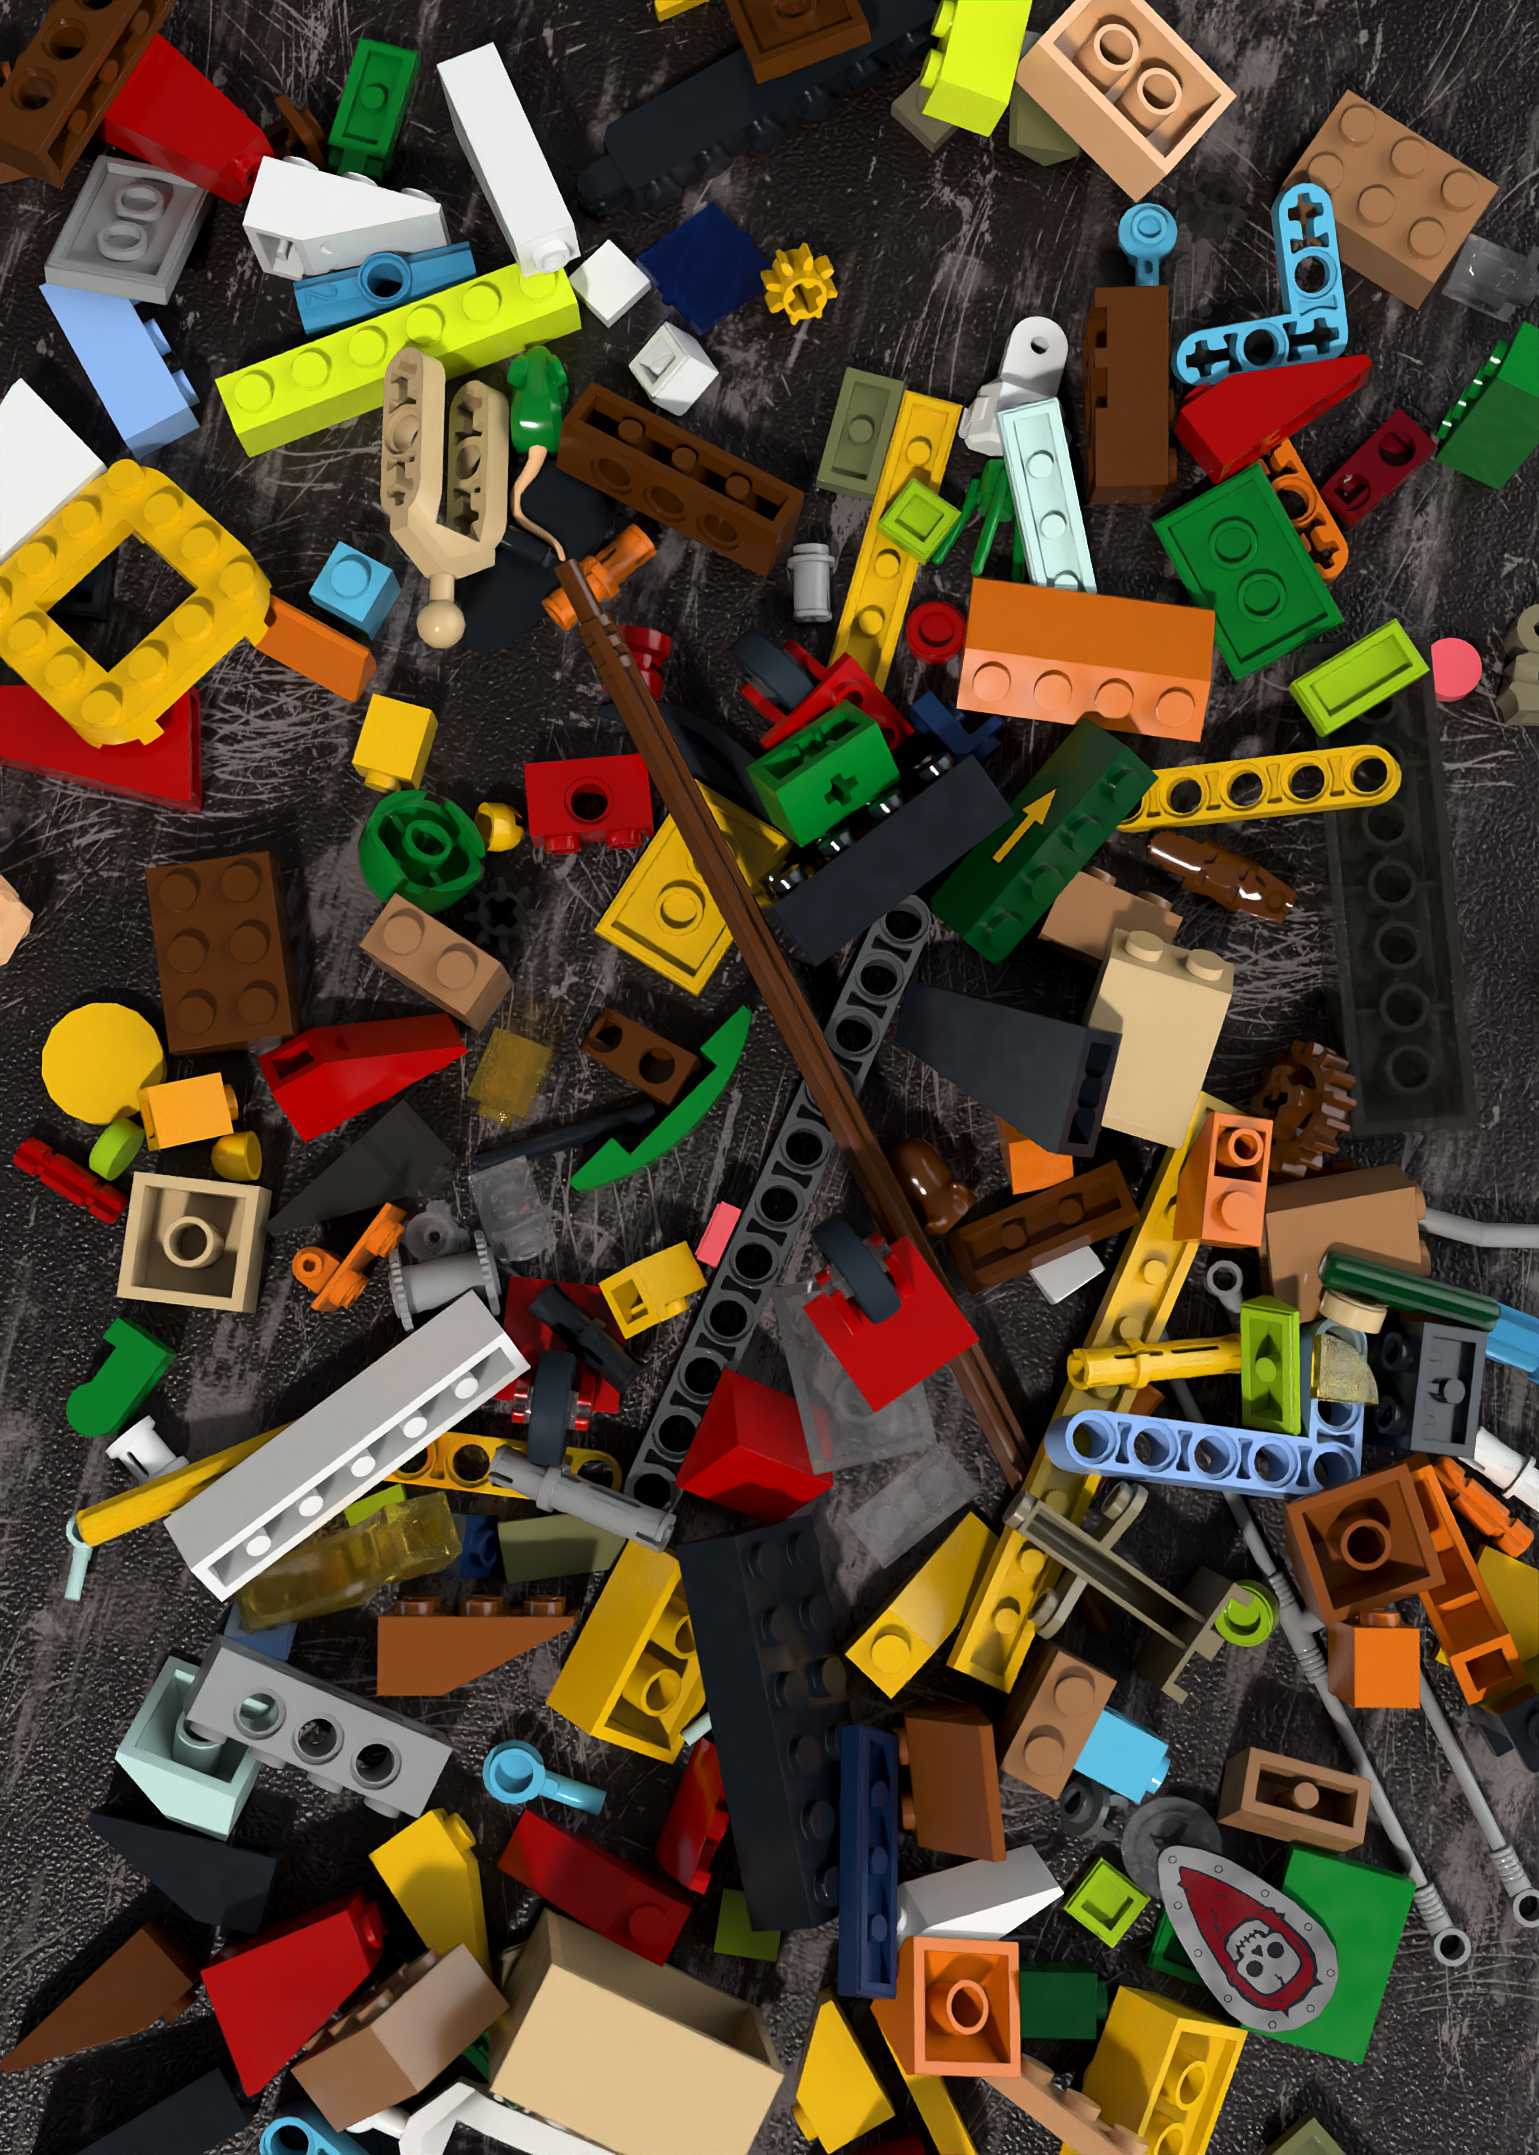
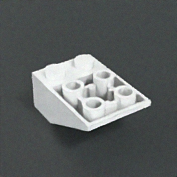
M263 156L242 223L263 272L295 281L360 267L369 256L379 252H390L403 257L452 245L442 205L436 203L435 199L429 194L412 188H403L400 193L381 188L370 178L358 173L345 172L342 174V177L319 171L311 162L294 156H286L283 161Z

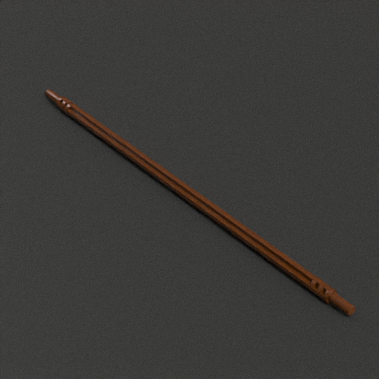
M576 558L560 564L554 568V572L581 623L577 631L885 1240L891 1246L907 1235L969 1323L611 612L603 613ZM977 1341L950 1360L948 1364L1016 1496L1022 1489L1036 1453L980 1342ZM1063 1566L1058 1581H1061L1068 1570L1067 1567ZM1087 1582L1076 1603L1091 1633L1095 1634L1112 1626L1114 1621L1098 1590Z

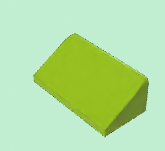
M1261 1295L1240 1303L1242 1425L1293 1436L1301 1434L1299 1310L1273 1296Z

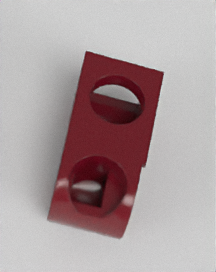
M1399 407L1319 491V494L1352 529L1385 497L1388 498L1410 476L1412 477L1431 458L1438 445Z

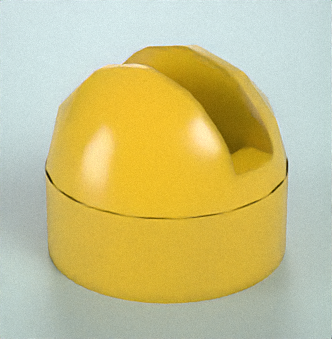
M484 802L478 807L475 824L485 843V851L502 852L513 849L520 843L524 835V828L517 824L522 822L523 817L513 806L504 803Z
M253 1131L234 1132L221 1137L212 1148L211 1161L214 1170L230 1181L257 1180L262 1168L261 1147L257 1135Z

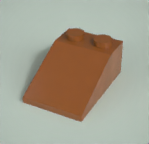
M977 1702L902 1709L904 1726L892 1727V1732L898 1733V1766L908 1765L910 1790L899 1791L903 1830H915V1837L919 1847L991 1862L1007 1861L993 1729L986 1715Z

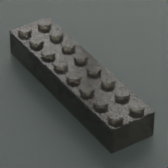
M1430 636L1409 638L1430 669L1424 676L1326 737L1320 738L1297 703L1301 752L1358 745H1377L1393 756L1399 764L1402 774L1397 792L1385 803L1375 806L1307 813L1329 1048L1335 1050L1336 1055L1349 1061L1344 1073L1356 1078V1083L1347 1091V1097L1357 1100L1356 1107L1349 1110L1346 1121L1351 1127L1349 1132L1342 1133L1338 1131V1142L1454 1134L1479 1127ZM1358 641L1307 645L1293 663L1295 680ZM1375 758L1362 761L1354 771L1353 780L1357 789L1362 792L1378 790L1387 779L1388 771L1386 764L1382 760ZM1306 766L1303 767L1306 799H1310L1320 793L1324 786L1325 778L1319 767Z

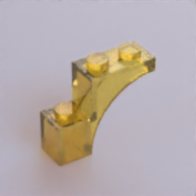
M445 1491L384 1505L372 1516L340 1533L284 1554L234 1592L245 1634L249 1635L363 1605L383 1586L443 1571L462 1553Z

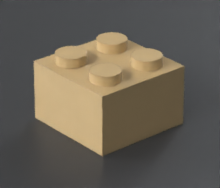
M134 1171L116 1297L255 1314L272 1191L260 1186Z

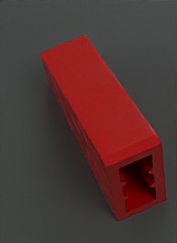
M158 32L93 136L236 205L253 191L263 156L277 159L263 131Z
M30 685L0 686V765L187 812H203L200 692L193 685L155 721L163 729L164 733L147 745L136 739L123 744H102L99 749L82 739Z

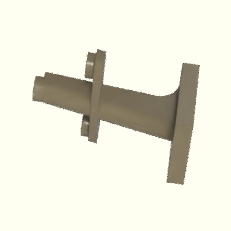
M1120 1481L1114 1486L1101 1507V1513L1105 1517L1091 1536L1026 1490L1019 1492L1007 1507L1002 1521L1068 1568L1056 1589L1046 1588L1031 1606L1028 1620L1035 1624L1034 1632L1044 1639L1052 1637L1066 1621L1088 1582L1155 1630L1130 1667L1182 1705L1188 1693L1173 1682L1195 1651L1209 1661L1214 1658L1225 1639L1210 1628L1229 1600L1233 1599L1248 1607L1254 1596L1233 1581L1200 1564L1176 1598L1110 1551L1112 1546L1138 1516L1147 1500L1148 1491L1138 1483L1130 1486L1126 1482Z

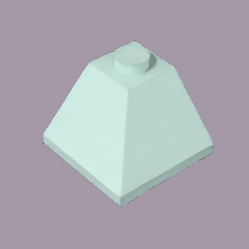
M169 1656L121 1742L115 1759L167 1819L226 1842L251 1793L262 1762L256 1760L248 1753L251 1747L230 1737L227 1738L225 1744H219L196 1734L190 1729L192 1721L186 1719L182 1702L200 1667ZM264 1693L253 1694L242 1703L240 1714L248 1719L262 1718L272 1709L274 1698Z

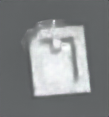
M1470 233L1460 250L1441 294L1506 323L1519 304L1529 307L1539 290V270H1536L1539 264V247L1533 245L1524 257Z
M525 1155L467 1176L486 1237L500 1263L505 1264L511 1261L529 1260L539 1255L545 1248L557 1244L558 1239L555 1230L546 1214L532 1169Z

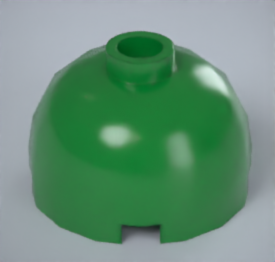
M417 789L396 791L379 801L362 830L358 842V863L361 875L367 888L386 905L396 893L426 914L445 911L460 901L477 881L482 871L480 861L485 855V843L476 824L454 803L446 800L442 807L433 801L424 800L428 792Z

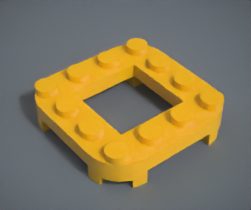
M122 459L111 465L107 473L88 484L0 566V657L90 745L100 749L102 744H123L136 739L147 745L164 733L155 720L239 641L245 638L256 647L269 629L264 619L269 608V589L272 588V585L246 547L171 479L158 470L139 466L130 459ZM132 534L142 544L146 543L188 581L196 591L107 673L46 612Z

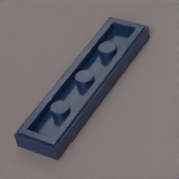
M862 1724L842 1726L838 1995L875 2000L896 1999L898 1733Z

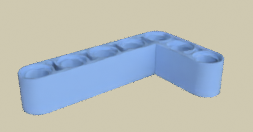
M1329 1318L1307 1323L1299 1328L1301 1434L1283 1435L1102 1410H1084L1064 1415L1053 1421L1047 1429L1044 1439L1046 1453L1052 1463L1059 1469L1068 1472L1293 1500L1359 1477L1361 1473L1368 1350L1366 1335L1362 1331L1346 1327ZM1324 1333L1334 1343L1335 1355L1332 1361L1325 1356L1322 1350L1321 1341ZM1321 1395L1328 1400L1331 1406V1418L1328 1424L1322 1420L1318 1413L1317 1404ZM1077 1425L1085 1428L1091 1437L1092 1446L1090 1453L1086 1457L1080 1455L1073 1445L1072 1436ZM1138 1433L1145 1436L1151 1445V1457L1146 1465L1139 1461L1134 1453V1441ZM1199 1441L1210 1452L1211 1462L1206 1472L1198 1467L1194 1457L1195 1447ZM1259 1449L1266 1455L1269 1461L1270 1469L1265 1480L1258 1475L1254 1464L1255 1455ZM1317 1458H1320L1327 1468L1328 1477L1324 1486H1321L1314 1476V1464Z

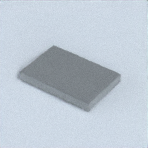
M98 155L44 265L46 283L167 305L216 194L152 164Z

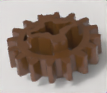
M1294 1041L1291 1052L1281 1048L1276 1051V1065L1273 1068L1266 1065L1261 1067L1260 1071L1264 1081L1260 1087H1250L1249 1093L1253 1098L1250 1107L1244 1111L1254 1118L1273 1120L1268 1170L1285 1176L1291 1174L1299 1178L1304 1177L1307 1167L1317 1171L1320 1170L1323 1163L1322 1153L1324 1151L1332 1154L1337 1153L1339 1149L1335 1137L1338 1131L1342 1133L1349 1132L1351 1126L1346 1121L1347 1113L1356 1107L1357 1100L1347 1097V1091L1356 1083L1354 1076L1344 1073L1349 1061L1336 1055L1335 1050L1312 1041L1309 1044Z

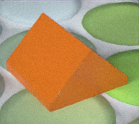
M920 1936L906 1937L897 1954L896 1999H874L870 2006L906 2074L1021 2078L1018 1942Z

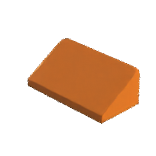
M270 594L269 608L264 619L269 629L255 648L350 702L359 700L378 668L370 650Z

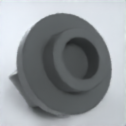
M1083 1774L1067 1786L1061 1796V1822L1065 1831L1074 1837L1086 1839L1094 1835L1103 1841H1113L1117 1833L1103 1825L1109 1807L1117 1806L1127 1810L1129 1801L1107 1786Z

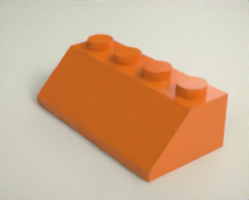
M973 576L955 693L956 709L1078 725L1086 717L1102 729L1200 742L1211 684L1216 611L1208 608Z

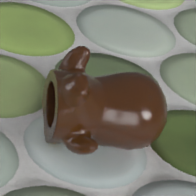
M914 1137L902 1139L885 1154L911 1208L916 1212V1218L924 1234L933 1237L935 1240L944 1235L978 1199L976 1194L969 1190L968 1185L964 1181H951L952 1170L925 1139Z

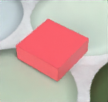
M725 1202L717 1203L695 1253L697 1261L718 1269L741 1217V1209Z

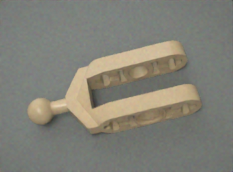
M407 347L396 353L385 373L380 498L383 509L390 516V533L424 577L430 579L429 603L419 611L416 621L419 636L433 648L447 649L463 637L466 627L463 612L454 604L455 580L494 566L495 548L501 542L506 530L509 403L503 393L477 380L469 381L455 394L449 413L446 527L436 523L442 495L445 370L439 360L414 347ZM418 430V434L413 444L411 445L413 436L415 432ZM480 458L479 466L476 472L472 475L473 468L477 460Z

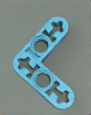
M1313 183L1293 185L1284 189L1276 197L1272 206L1271 219L1284 314L1196 330L1183 335L1175 343L1171 351L1170 362L1174 375L1181 382L1189 386H1199L1209 382L1212 386L1218 384L1229 375L1335 359L1344 351L1348 342V325L1333 206L1329 195L1323 188ZM1302 194L1304 204H1314L1316 209L1315 216L1306 219L1307 239L1320 236L1321 246H1307L1291 252L1290 241L1303 240L1300 222L1289 220L1288 208L1297 206V195ZM1308 256L1317 258L1325 269V279L1322 286L1312 293L1302 291L1297 286L1294 278L1297 264ZM1317 318L1320 327L1330 328L1331 339L1322 342L1321 353L1318 354L1315 345L1290 347L1294 359L1287 361L1289 340L1283 328L1284 323H1290L1288 335L1312 331L1314 329V320ZM1257 329L1268 332L1274 342L1272 357L1260 366L1250 363L1243 351L1246 337ZM1231 334L1229 354L1236 368L1235 371L1228 372L1230 360L1207 363L1204 368L1205 375L1203 376L1199 375L1197 368L1187 367L1186 356L1195 353V342L1200 341L1203 350L1228 348L1223 336Z

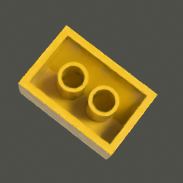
M629 1539L545 1703L591 1736L673 1765L685 1742L680 1733L696 1721L706 1701L677 1552L665 1547L664 1551L659 1554Z
M1119 1986L1115 1999L1107 2009V2016L1104 2021L1105 2027L1094 2058L1085 2070L1081 2093L1101 2107L1102 2110L1098 2118L1108 2126L1113 2128L1114 2124H1119L1147 2141L1150 2145L1146 2152L1147 2155H1205L1248 2031L1239 2029L1236 2023L1157 1992ZM1060 2141L1061 2149L1059 2155H1081L1064 2141Z

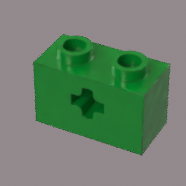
M847 699L746 767L772 823L801 848L812 840L826 835L838 822L863 805L875 800L883 791L902 779L878 723Z

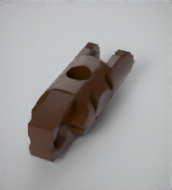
M1167 829L1164 832L1161 830L1157 831V834H1152V838L1147 840L1148 846L1145 848L1148 849L1146 854L1150 855V860H1154L1156 865L1160 863L1162 868L1182 877L1181 887L1195 894L1208 896L1217 902L1218 905L1234 913L1238 911L1273 923L1282 924L1298 894L1296 890L1261 867L1260 863L1244 855L1231 853L1221 844L1207 837H1204L1201 843H1198L1181 834L1175 835V831L1169 832Z

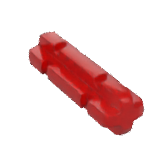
M28 1137L23 1141L13 1157V1162L17 1167L31 1176L36 1177L40 1175L39 1181L78 1206L84 1208L89 1206L88 1212L105 1223L114 1224L122 1216L129 1203L127 1195L111 1185L106 1184L102 1186V1179L63 1154L57 1153L54 1155V1149L41 1140Z

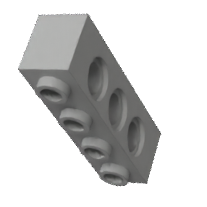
M218 1633L182 1702L186 1719L192 1721L190 1729L196 1734L219 1744H225L227 1738L230 1737L251 1747L248 1753L253 1758L277 1769H283L286 1762L309 1771L306 1778L310 1782L329 1792L340 1794L343 1787H347L365 1795L363 1800L365 1805L391 1818H398L400 1811L416 1818L420 1817L453 1750L444 1732ZM264 1693L274 1698L272 1709L262 1718L248 1719L240 1714L242 1703L253 1694ZM325 1719L331 1723L329 1734L319 1743L306 1744L298 1739L301 1728L310 1720ZM382 1744L388 1747L387 1755L380 1765L370 1769L361 1768L356 1765L358 1754L366 1746Z

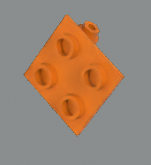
M386 1202L346 1259L332 1251L310 1246L299 1250L293 1258L292 1271L301 1283L318 1294L311 1307L315 1310L335 1312L341 1306L349 1309L369 1283L370 1279L363 1273L377 1255L385 1259L390 1250L397 1246L405 1234L406 1228L400 1222L407 1212Z

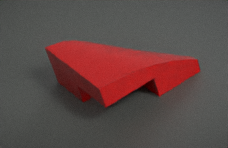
M704 1735L695 1742L654 1851L656 1860L666 1872L688 1889L701 1894H705L711 1877V1874L707 1873L730 1819L714 1739Z

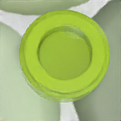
M126 1117L115 1120L103 1132L93 1147L89 1157L90 1169L108 1181L117 1178L138 1153L145 1138V1130Z
M1238 1580L1234 1583L1254 1596V1599L1248 1607L1230 1599L1214 1623L1220 1634L1229 1642L1238 1646L1251 1647L1262 1643L1275 1630L1279 1622L1280 1610L1274 1594L1265 1585L1254 1580Z

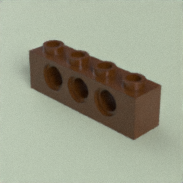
M55 0L49 7L46 19L31 43L18 56L13 71L0 90V162L60 188L177 0Z
M592 381L562 421L556 468L755 573L767 578L793 539L806 493Z

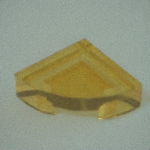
M1327 1334L1313 1336L1310 1399L1364 1406L1379 1404L1375 1378L1361 1354L1351 1345L1337 1337Z

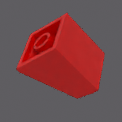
M365 1886L263 1928L258 1935L249 1934L246 1940H235L223 1945L200 1971L247 2097L260 2092L371 1973L387 1947L385 1938L391 1935L389 1920L380 1900L370 1901Z

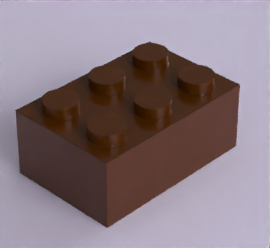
M269 851L145 869L169 1052L182 1060H190L276 1047L304 1033L281 866Z

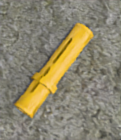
M1232 1333L1217 1337L1180 1339L1156 1343H1144L1136 1338L1123 1339L1114 1347L1072 1350L1073 1354H1069L1067 1360L1068 1377L1076 1390H1087L1088 1388L1121 1385L1128 1390L1142 1389L1151 1381L1228 1373L1240 1374L1241 1334Z

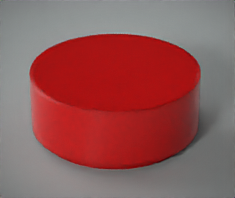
M929 601L921 604L911 613L906 625L905 641L910 653L919 661L929 665H941L953 660L963 646L965 620L961 613L949 603Z

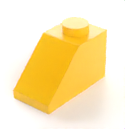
M830 1986L818 1993L795 2078L798 2102L791 2105L792 2113L805 2138L811 2141L818 2137L827 2154L895 2116L892 2098Z

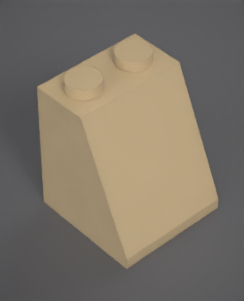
M1114 928L1080 1022L1123 1034L1101 1126L1181 1150L1232 997L1235 964L1224 961L1219 955L1208 950L1194 949L1190 951L1164 943L1158 936L1146 931L1136 930L1128 932Z

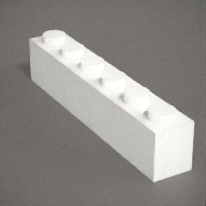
M471 1289L165 1519L163 1523L189 1569L222 1602L514 1381L531 1366L473 1289Z

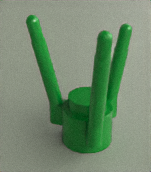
M1002 459L988 460L984 465L981 478L970 480L965 499L959 508V511L962 512L961 517L935 551L932 561L936 565L944 561L974 508L978 505L977 511L985 517V521L976 546L971 573L975 576L982 573L998 522H1009L1012 520L1013 515H1015L1011 579L1012 582L1023 583L1026 561L1005 462Z

